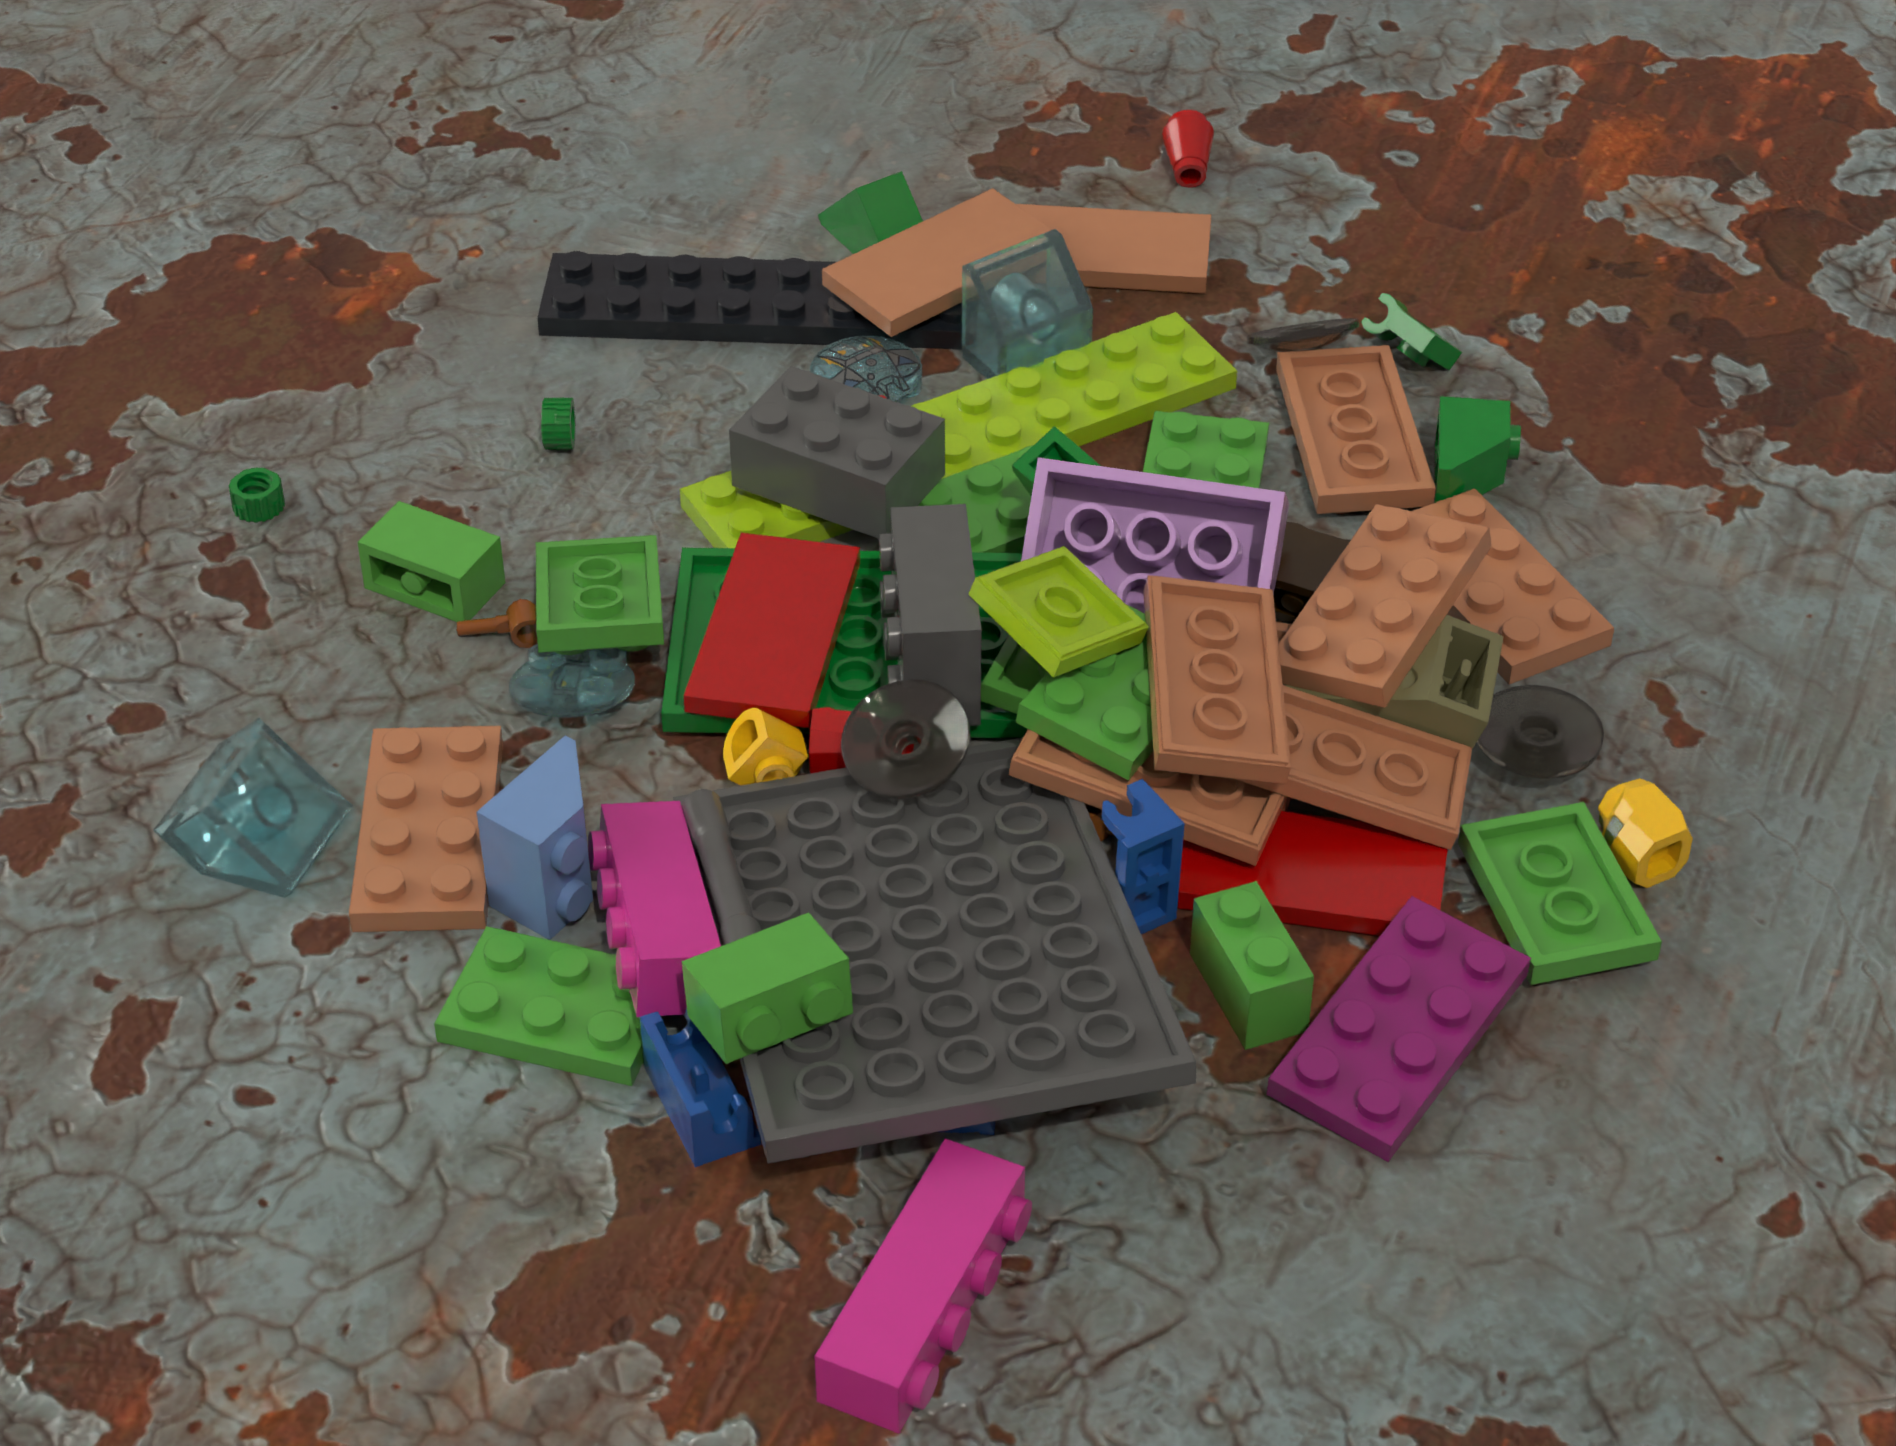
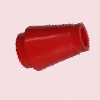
M1196 110L1176 112L1169 118L1162 131V139L1175 175V180L1179 185L1187 188L1197 187L1205 181L1214 138L1213 126L1204 114Z

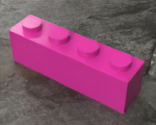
M680 801L601 804L600 830L589 831L588 855L591 871H598L597 894L600 909H607L606 929L608 945L610 949H617L616 975L618 987L620 990L630 989L636 1017L656 1011L659 1012L660 1016L685 1014L687 1005L682 961L718 948L721 944Z
M944 1139L815 1355L817 1402L900 1434L914 1407L923 1410L927 1406L937 1385L939 1376L938 1365L946 1350L956 1352L960 1348L970 1324V1308L978 1294L985 1297L990 1294L1001 1269L1002 1251L1009 1240L1018 1242L1026 1230L1032 1211V1201L1024 1198V1166L952 1140Z

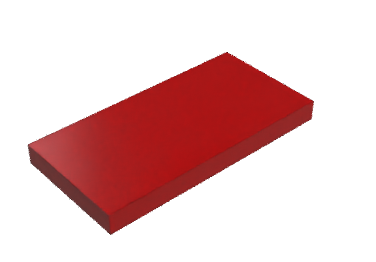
M740 533L684 693L685 712L737 719L747 709L758 708L792 726L810 728L812 710L816 709L860 566V547Z
M1281 811L1256 866L1183 840L1177 908L1193 910L1194 898L1257 881L1282 923L1380 936L1411 896L1438 910L1441 909L1448 849L1367 822Z

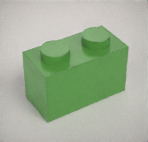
M398 501L357 542L365 589L455 622L471 620L506 583L499 536Z
M1257 881L1194 898L1190 955L1244 1049L1247 1050L1304 1033L1309 1027L1314 975Z
M809 912L682 961L688 1017L725 1064L853 1013L849 958Z

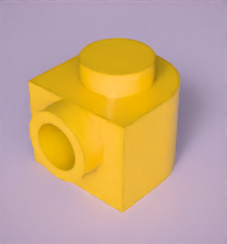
M758 708L747 709L735 720L727 734L723 748V758L728 780L740 786L794 777L808 758L802 732L798 728Z

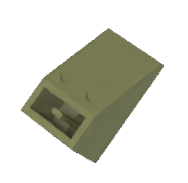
M1446 615L1385 708L1286 684L1284 686L1469 746L1473 750L1489 722L1504 636Z

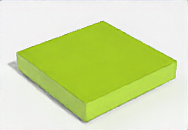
M1065 546L976 577L968 594L1053 678L1141 644L1149 628L1134 611Z

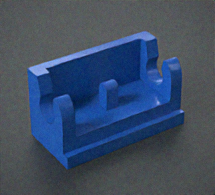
M1141 779L1127 785V797L1132 805V816L1120 814L1116 809V805L1106 800L1102 804V820L1118 839L1115 875L1141 934H1144L1177 918L1185 823Z
M687 1008L684 1015L687 1025L681 1032L674 1035H667L668 1030L659 1012L656 1011L640 1017L644 1068L694 1167L761 1145L760 1133L753 1122V1114L749 1104L737 1092L717 1052L688 1017Z

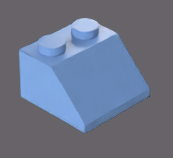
M565 735L476 812L489 906L549 940L569 922L579 919L593 901L576 741Z

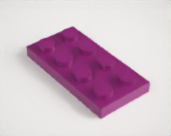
M1411 896L1270 1075L1266 1095L1389 1162L1527 977L1531 958Z

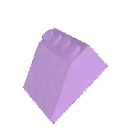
M1038 457L1021 561L1065 546L1125 604L1145 613L1143 591L1148 575L1273 590L1274 595L1289 501L1286 493L1282 491Z

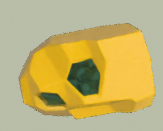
M1641 778L1608 789L1598 806V822L1603 828L1602 835L1625 876L1635 884L1645 888L1675 877L1689 859L1693 840L1682 811L1654 783Z

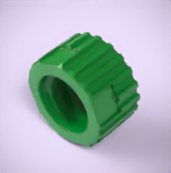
M573 398L543 399L541 434L542 443L546 450L574 449L576 417Z
M250 468L243 470L230 480L229 493L232 509L235 516L239 517L240 520L254 523L265 522L278 516L284 510L285 499L279 474L266 468Z

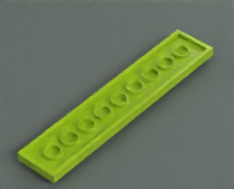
M1175 312L1130 329L1110 334L1107 337L1071 350L1062 351L1057 355L1026 366L1012 369L1009 372L984 381L964 386L961 389L925 402L916 403L912 407L945 419V475L943 477L945 478L976 465L984 464L1022 450L1027 446H1032L1054 426L1077 446H1082L1153 419L1155 411L1174 412L1236 389L1237 370ZM731 471L711 476L703 481L680 488L681 508L714 548H736L740 533L821 542L853 530L732 486Z

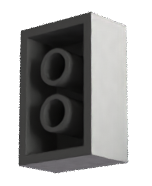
M790 366L729 429L732 486L878 539L881 533H891L890 507L918 506L945 475L944 418Z
M966 504L890 507L891 533L879 534L881 571H891V575H883V581H880L882 619L887 618V623H884L885 660H897L898 665H888L889 703L902 704L904 729L980 725L982 630L979 606L968 595L975 580Z

